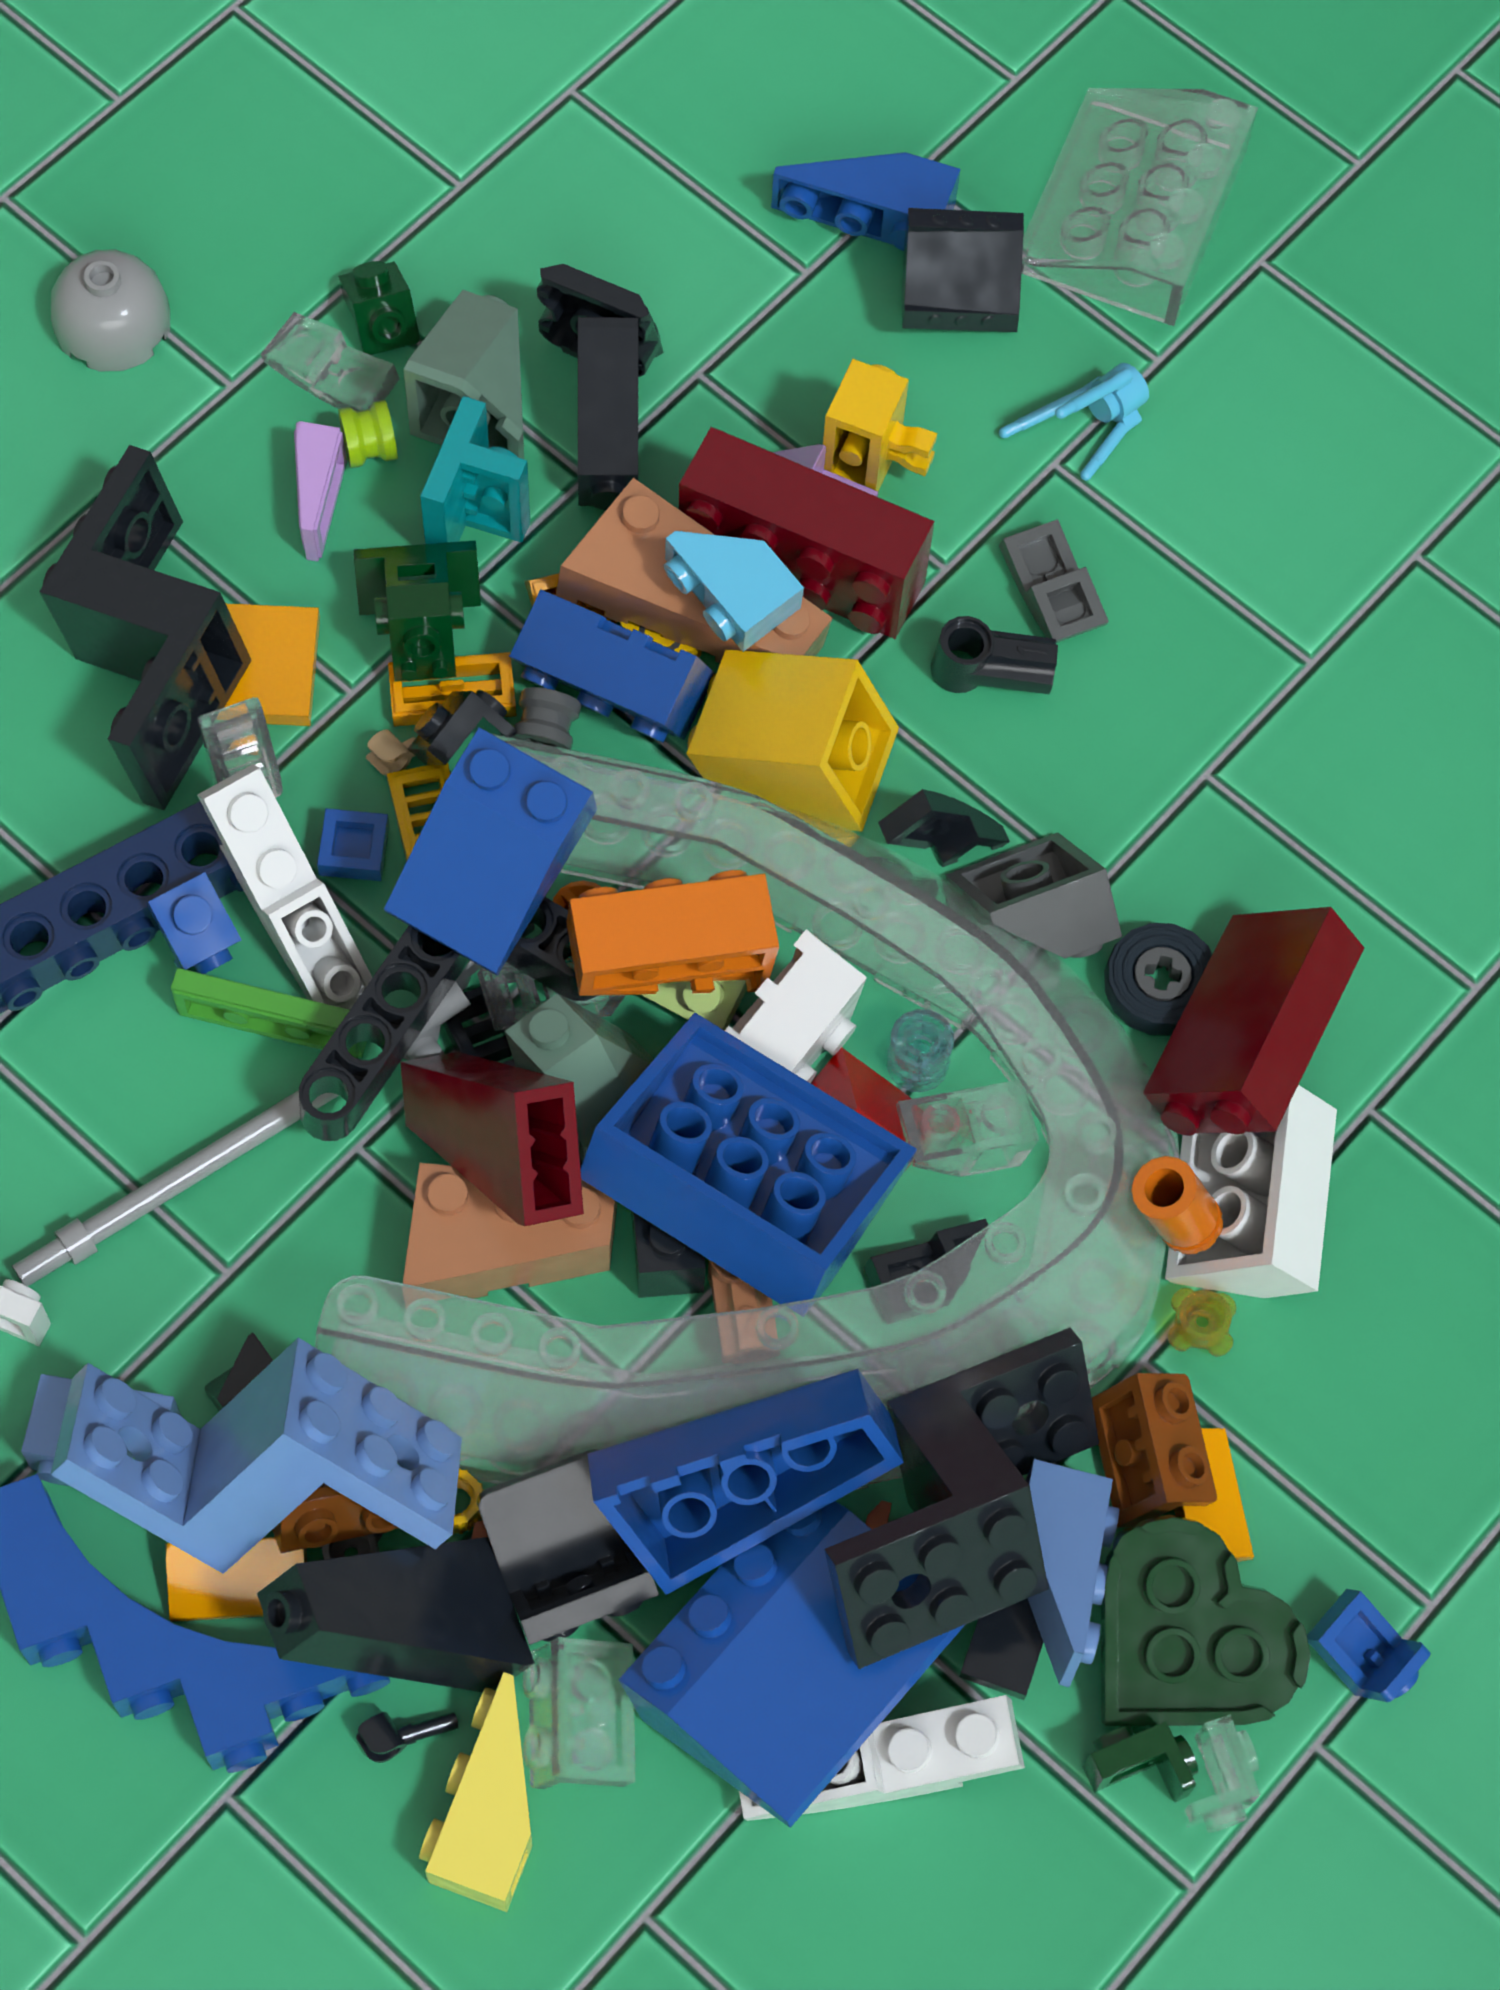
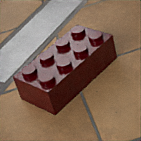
M710 427L679 483L678 509L714 535L764 540L804 587L803 597L821 610L825 609L849 619L861 631L870 634L881 633L896 640L926 581L935 521L714 427Z

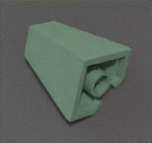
M462 290L408 359L403 369L410 435L442 445L460 401L465 396L486 403L489 447L505 448L513 452L518 458L524 459L518 308L509 306L502 299L492 295L480 296Z
M557 993L505 1030V1034L516 1067L574 1082L581 1168L595 1127L650 1065L654 1058L630 1033Z

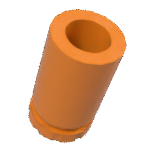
M1162 1156L1150 1160L1139 1169L1134 1177L1131 1189L1133 1201L1168 1247L1188 1255L1197 1254L1210 1248L1216 1242L1218 1236L1221 1235L1224 1222L1222 1220L1223 1213L1191 1167L1177 1157Z

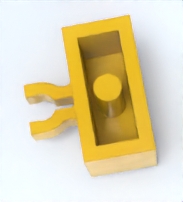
M852 359L825 416L823 445L826 446L825 470L875 491H879L892 461L899 463L909 471L926 476L934 459L935 451H932L937 440L938 433L921 427L903 425L909 379L897 375L886 366L879 364L869 365Z

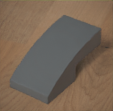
M1058 519L1003 538L999 547L1026 605L1046 638L1056 639V643L1107 625L1109 622L1088 570L1086 567L1078 568Z

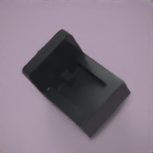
M477 690L476 693L473 691H452L442 705L440 703L433 704L420 717L414 727V731L418 736L409 746L408 750L425 765H446L474 728L478 729L480 727L505 741L510 740L516 729L504 719V716L507 714L505 707L490 694L482 690Z

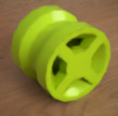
M386 400L373 402L369 409L356 411L351 407L338 409L341 432H343L350 468L361 467L367 459L380 457L384 461L398 459L394 430Z

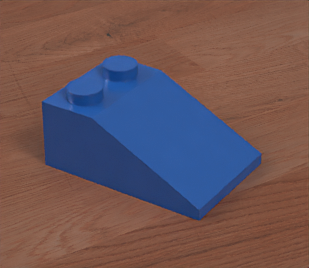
M479 727L446 780L384 907V911L498 976L596 813L597 806L593 791Z

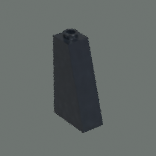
M488 1537L442 1543L437 1549L425 1545L297 1563L257 1593L263 1610L265 1624L270 1630L279 1659L477 1692H483L486 1687L496 1690L504 1672L516 1677L535 1664Z

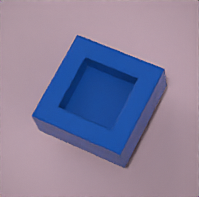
M325 808L317 862L319 876L382 881L389 832L388 814Z

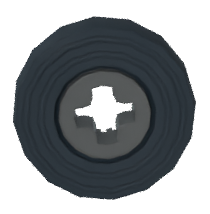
M1149 923L1132 929L1114 945L1104 970L1105 994L1114 1013L1129 1027L1148 1035L1171 1036L1212 956V952L1209 946L1194 932L1172 923ZM1157 966L1159 968L1166 967L1169 978L1176 980L1169 982L1166 990L1154 988L1155 980L1153 977L1148 976L1154 974Z

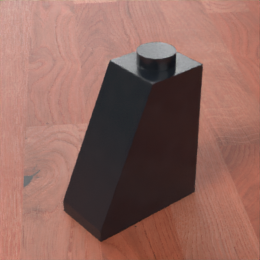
M578 317V506H594L601 510H607L633 478L638 481V318Z

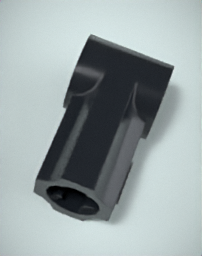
M958 616L949 620L942 628L930 665L931 673L938 685L954 693H966L981 685L1050 694L1057 665L1058 645H1056V639L992 631L980 619L970 616ZM961 650L967 652L973 659L959 658L951 651Z

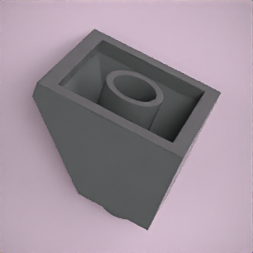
M1058 832L945 875L948 886L993 925L1064 959L1093 955L1102 949L1103 944L1122 937L1106 868Z

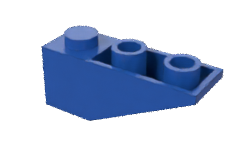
M906 152L776 166L773 173L771 208L783 211L796 219H810L839 228L844 233L852 236H866L886 242L904 251L908 208L953 210L956 204L960 169Z

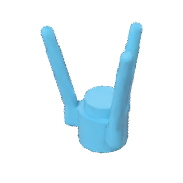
M1120 363L1102 377H1096L1084 387L1002 427L999 430V436L1004 439L1050 417L1056 415L1057 418L1062 419L1088 406L1092 414L1101 422H1116V426L1080 473L1081 479L1088 481L1098 468L1102 466L1125 434L1142 421L1137 409L1148 401L1149 389L1147 383L1135 367L1128 363Z

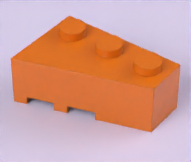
M728 870L711 876L708 881L683 884L679 879L667 878L653 881L642 890L619 893L613 887H598L587 890L580 894L579 898H573L569 901L566 923L579 996L656 994L659 991L658 984L690 981L692 993H711L715 990L713 981L745 980L747 992H756L767 977L770 979L779 950L765 873L747 876V873L742 870Z

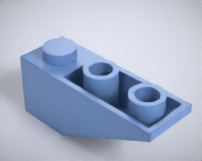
M1034 1459L1026 1481L1030 1486L1048 1590L1029 1597L1028 1601L1059 1685L1070 1687L1080 1663L1091 1665L1096 1653L1101 1625L1090 1622L1092 1604L1100 1606L1104 1599L1107 1566L1106 1564L1099 1563L1102 1546L1110 1548L1118 1523L1119 1508L1109 1506L1113 1479Z

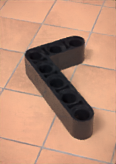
M545 897L530 921L536 924L542 930V933L533 938L520 937L506 962L565 998L573 1001L592 999L596 996H579L575 970L570 968L565 962L568 957L572 956L566 923L568 910ZM408 926L300 1083V1120L304 1129L311 1136L322 1141H337L346 1137L355 1129L470 960L453 950L443 956L426 954L420 947L425 942L432 940V938ZM406 990L412 992L418 1000L409 1007L397 1008L387 1003L384 998L393 991ZM370 1041L377 1044L382 1049V1052L371 1060H360L354 1058L348 1050L358 1042ZM334 1093L346 1100V1105L334 1113H323L314 1108L312 1102L322 1094Z

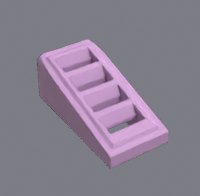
M299 421L296 423L294 431L299 529L306 559L318 562L324 552L347 464L343 432L340 431L339 427Z

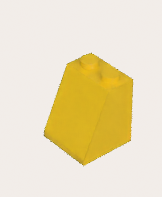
M725 649L718 671L709 681L708 697L697 725L692 728L689 734L688 750L686 752L709 787L850 831L862 832L899 726L857 659L753 651L743 652Z

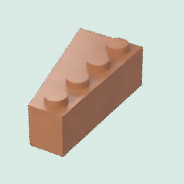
M633 478L562 563L556 596L574 604H577L579 600L605 611L604 616L626 624L629 621L662 634V637L683 645L686 644L715 656V662L721 663L725 649L742 650L732 638L725 642L713 632L703 616V611L706 607L692 591L687 595L679 591L668 577L663 566L667 562L665 560L666 537L674 531L714 534ZM802 597V605L798 611L745 651L816 656L823 648L833 618Z

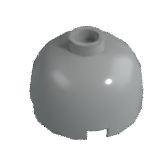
M116 249L94 250L78 256L60 273L51 291V323L62 351L70 358L72 353L76 358L86 361L88 368L100 372L124 371L145 363L154 355L153 347L161 341L163 335L166 340L170 332V306L168 297L155 271L141 259Z

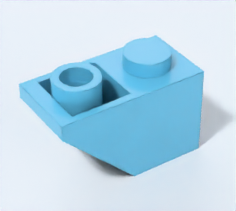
M674 531L666 537L665 560L667 562L663 566L670 580L683 594L687 595L692 591L706 607L703 611V616L713 632L725 642L732 638L743 652L801 608L804 587L764 540Z

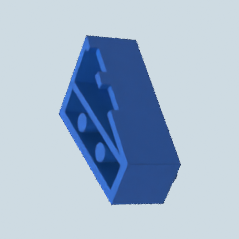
M540 589L509 655L510 658L525 667L521 675L523 679L551 690H555L558 683L580 692L577 700L581 702V706L609 718L613 708L634 717L630 728L661 743H664L668 733L685 740L707 694L709 681L715 674L696 655L682 649L680 652H676L653 641V638L635 629L630 631L606 620L604 616L542 589Z

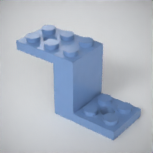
M298 1337L201 1429L186 1421L179 1414L167 1410L133 1390L123 1381L113 1378L87 1363L72 1378L51 1475L224 1574L323 1483L423 1543L437 1549L453 1535L462 1437L451 1431L444 1423L431 1419L403 1402L390 1390L377 1386L344 1366L331 1354L323 1353ZM127 1449L132 1453L135 1460L127 1455Z

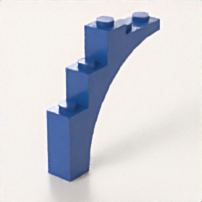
M38 1474L0 1487V1590L19 1650L31 1666L39 1662L42 1663L43 1667L65 1664L83 1653L82 1646L93 1643L112 1704L121 1718L133 1714L136 1720L157 1716L174 1706L173 1698L185 1694L205 1756L213 1770L225 1766L228 1773H234L249 1769L267 1759L265 1751L279 1746L271 1719L283 1715L286 1722L297 1721L322 1710L325 1706L323 1703L324 1699L348 1690L352 1697L363 1696L375 1692L390 1683V1678L385 1676L279 1659L276 1647L223 1641L171 1623L128 1598L88 1562L63 1528L50 1496Z

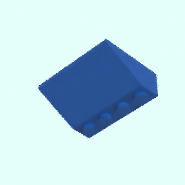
M694 1013L597 1124L580 1171L581 1179L804 1319L856 1246L913 1159L917 1149L707 1019Z
M836 1501L723 1563L618 1679L642 1721L790 1828L965 1626H960L858 1669L847 1651L824 1549L872 1529L849 1509ZM912 1574L900 1580L897 1591L911 1586L919 1574Z

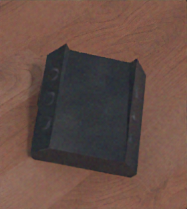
M908 208L904 239L902 328L1017 332L1020 311L1024 213Z
M566 264L540 268L542 280L537 287V297L546 306V309L538 321L539 332L550 343L562 348L564 353L578 358V317L638 318V377L645 375L653 359L664 353L658 327L639 294Z

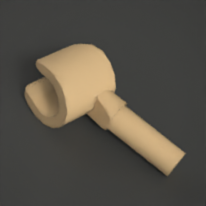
M382 730L368 741L367 746L372 752L366 756V759L385 776H387L386 773L404 770L412 757L415 756L408 748L416 738L412 737L402 743L389 730Z

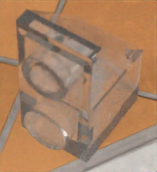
M1022 1079L898 1101L896 1105L905 1141L917 1149L911 1160L912 1166L916 1168L964 1177L1018 1167L1022 1165L1039 1141Z

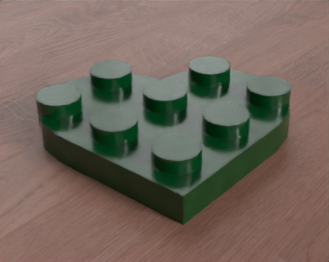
M1174 1515L1145 1519L1133 1527L1123 1529L1117 1534L1113 1542V1548L1105 1561L1107 1576L1105 1595L1101 1604V1722L1105 1726H1155L1164 1721L1167 1722L1168 1726L1247 1725L1271 1719L1275 1716V1711L1290 1702L1298 1687L1302 1689L1306 1682L1311 1657L1306 1629L1298 1621L1290 1606L1283 1600L1272 1595L1264 1588L1241 1584L1237 1560L1228 1550L1220 1535L1194 1519Z

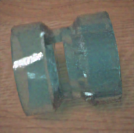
M915 1009L904 1013L895 1022L890 1034V1045L886 1060L889 1075L896 1084L911 1092H926L936 1088L944 1081L950 1067V1057L954 1049V1032L950 1023L942 1015L926 1009ZM921 1039L928 1041L932 1047H930L927 1043L922 1042Z

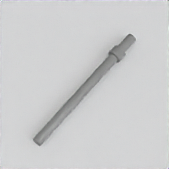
M299 1090L81 1223L76 1218L54 1232L56 1239L12 1265L21 1283L30 1286L69 1261L77 1265L98 1252L95 1245L300 1120ZM334 1093L322 1094L312 1102V1106L318 1109L339 1095Z

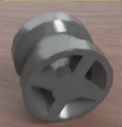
M538 687L523 689L519 699V705L523 713L521 721L513 725L516 732L511 737V741L524 749L540 754L564 756L571 753L573 738L569 730L571 723L579 718L582 707L581 702L570 695L556 690Z

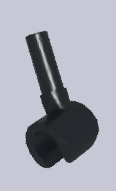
M381 1712L359 1726V1733L356 1738L370 1760L384 1763L398 1755L407 1745L416 1743L417 1740L458 1729L459 1726L456 1714L452 1712L417 1723H410L397 1729L388 1713Z

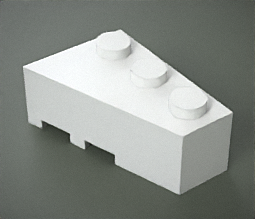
M806 929L794 943L796 950L791 962L774 981H771L768 977L755 992L759 998L733 1028L728 1026L725 1031L811 1083L817 1074V1071L811 1065L824 1050L834 1056L855 1031L857 1026L850 1020L867 977Z

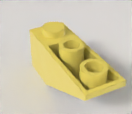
M504 1672L497 1691L486 1687L481 1695L471 1725L473 1728L481 1730L471 1756L460 1752L454 1763L445 1792L455 1797L445 1822L434 1818L430 1824L421 1847L419 1859L429 1862L425 1870L428 1883L507 1913L533 1845L514 1676Z

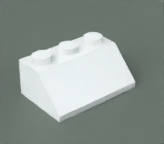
M1298 1085L1277 1130L1274 1132H1245L1239 1135L1231 1133L1183 1135L1180 1159L1191 1167L1217 1202L1223 1213L1222 1220L1224 1222L1221 1235L1205 1251L1188 1255L1169 1248L1165 1279L1173 1284L1258 1298L1317 1292L1337 1109Z

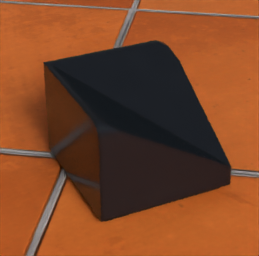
M253 1332L248 1335L233 1367L205 1386L206 1394L218 1411L225 1407L273 1361Z

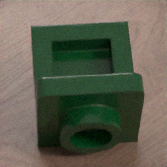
M381 261L366 262L357 266L353 272L338 276L343 298L355 320L360 345L365 355L370 356L419 342L420 335L410 289L395 261L390 263Z
M1166 1721L1137 1734H1134L1131 1725H1126L1099 1737L1093 1742L1097 1751L1090 1754L1083 1766L1094 1793L1157 1766L1174 1802L1190 1795L1196 1787L1193 1775L1198 1774V1765L1188 1742L1182 1735L1174 1737Z

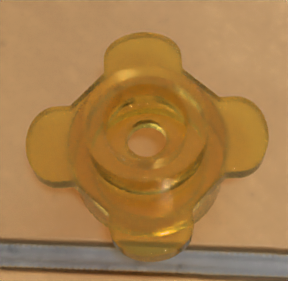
M1190 1288L1178 1290L1171 1300V1306L1176 1311L1175 1325L1168 1332V1341L1171 1346L1182 1352L1187 1351L1191 1347L1206 1349L1211 1355L1216 1357L1227 1354L1233 1346V1338L1228 1332L1232 1317L1236 1312L1235 1301L1225 1293H1216L1210 1290H1198L1195 1292ZM1198 1317L1206 1318L1208 1326L1199 1327L1196 1319Z

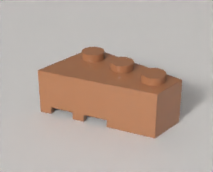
M419 1163L402 1284L406 1313L427 1309L426 1304L465 1296H467L468 1300L488 1296L489 1291L528 1283L529 1287L609 1271L617 1215V1201L581 1179L583 1215L522 1226L511 1219L452 1166Z

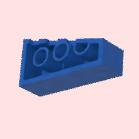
M859 1369L587 1454L593 1502L666 1595L904 1463L893 1418Z

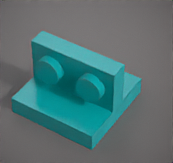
M465 396L462 397L420 496L425 544L459 542L465 526L521 543L525 538L530 525L527 460L518 458L513 452L505 448L489 447L485 402Z

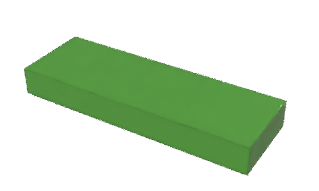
M177 968L171 985L175 1005L181 1016L320 1050L325 1047L350 1011L349 1009ZM367 1041L354 1044L348 1052L354 1058H362Z

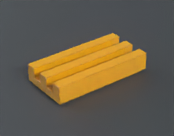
M510 652L455 657L456 677H450L459 678L500 674L501 679L464 682L462 679L440 681L436 685L402 687V682L411 681L395 682L393 662H388L394 727L416 725L428 708L435 703L442 705L452 691H473L476 693L477 690H482L490 694L505 707L507 714L504 717L516 716Z

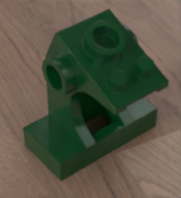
M476 540L354 549L359 615L375 614L377 634H390L395 682L456 677L452 629L465 628L463 607L481 606ZM435 574V578L399 581V577Z

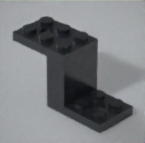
M129 445L119 463L108 471L104 479L103 489L88 513L81 516L76 523L73 537L60 559L47 570L43 586L39 592L77 660L141 681L128 705L121 708L115 715L110 735L107 739L141 801L144 804L165 810L252 660L220 592L155 571V568L181 527L183 520L151 452Z
M1071 1327L887 1401L888 1411L893 1418L904 1461L900 1465L907 1502L913 1513L824 1549L847 1651L858 1669L1048 1590L1030 1486L1023 1475L1028 1474L1034 1459L1055 1463L1099 1444L1083 1344ZM1037 1401L1030 1414L1022 1419L1015 1420L1021 1406L1028 1402ZM912 1574H919L911 1586L897 1591L900 1580Z

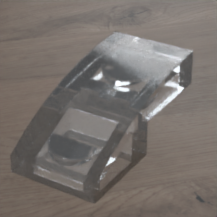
M296 312L290 316L261 353L263 361L278 373L337 409L351 407L356 411L367 410L373 402L384 400L400 380L394 364L347 346L341 330Z

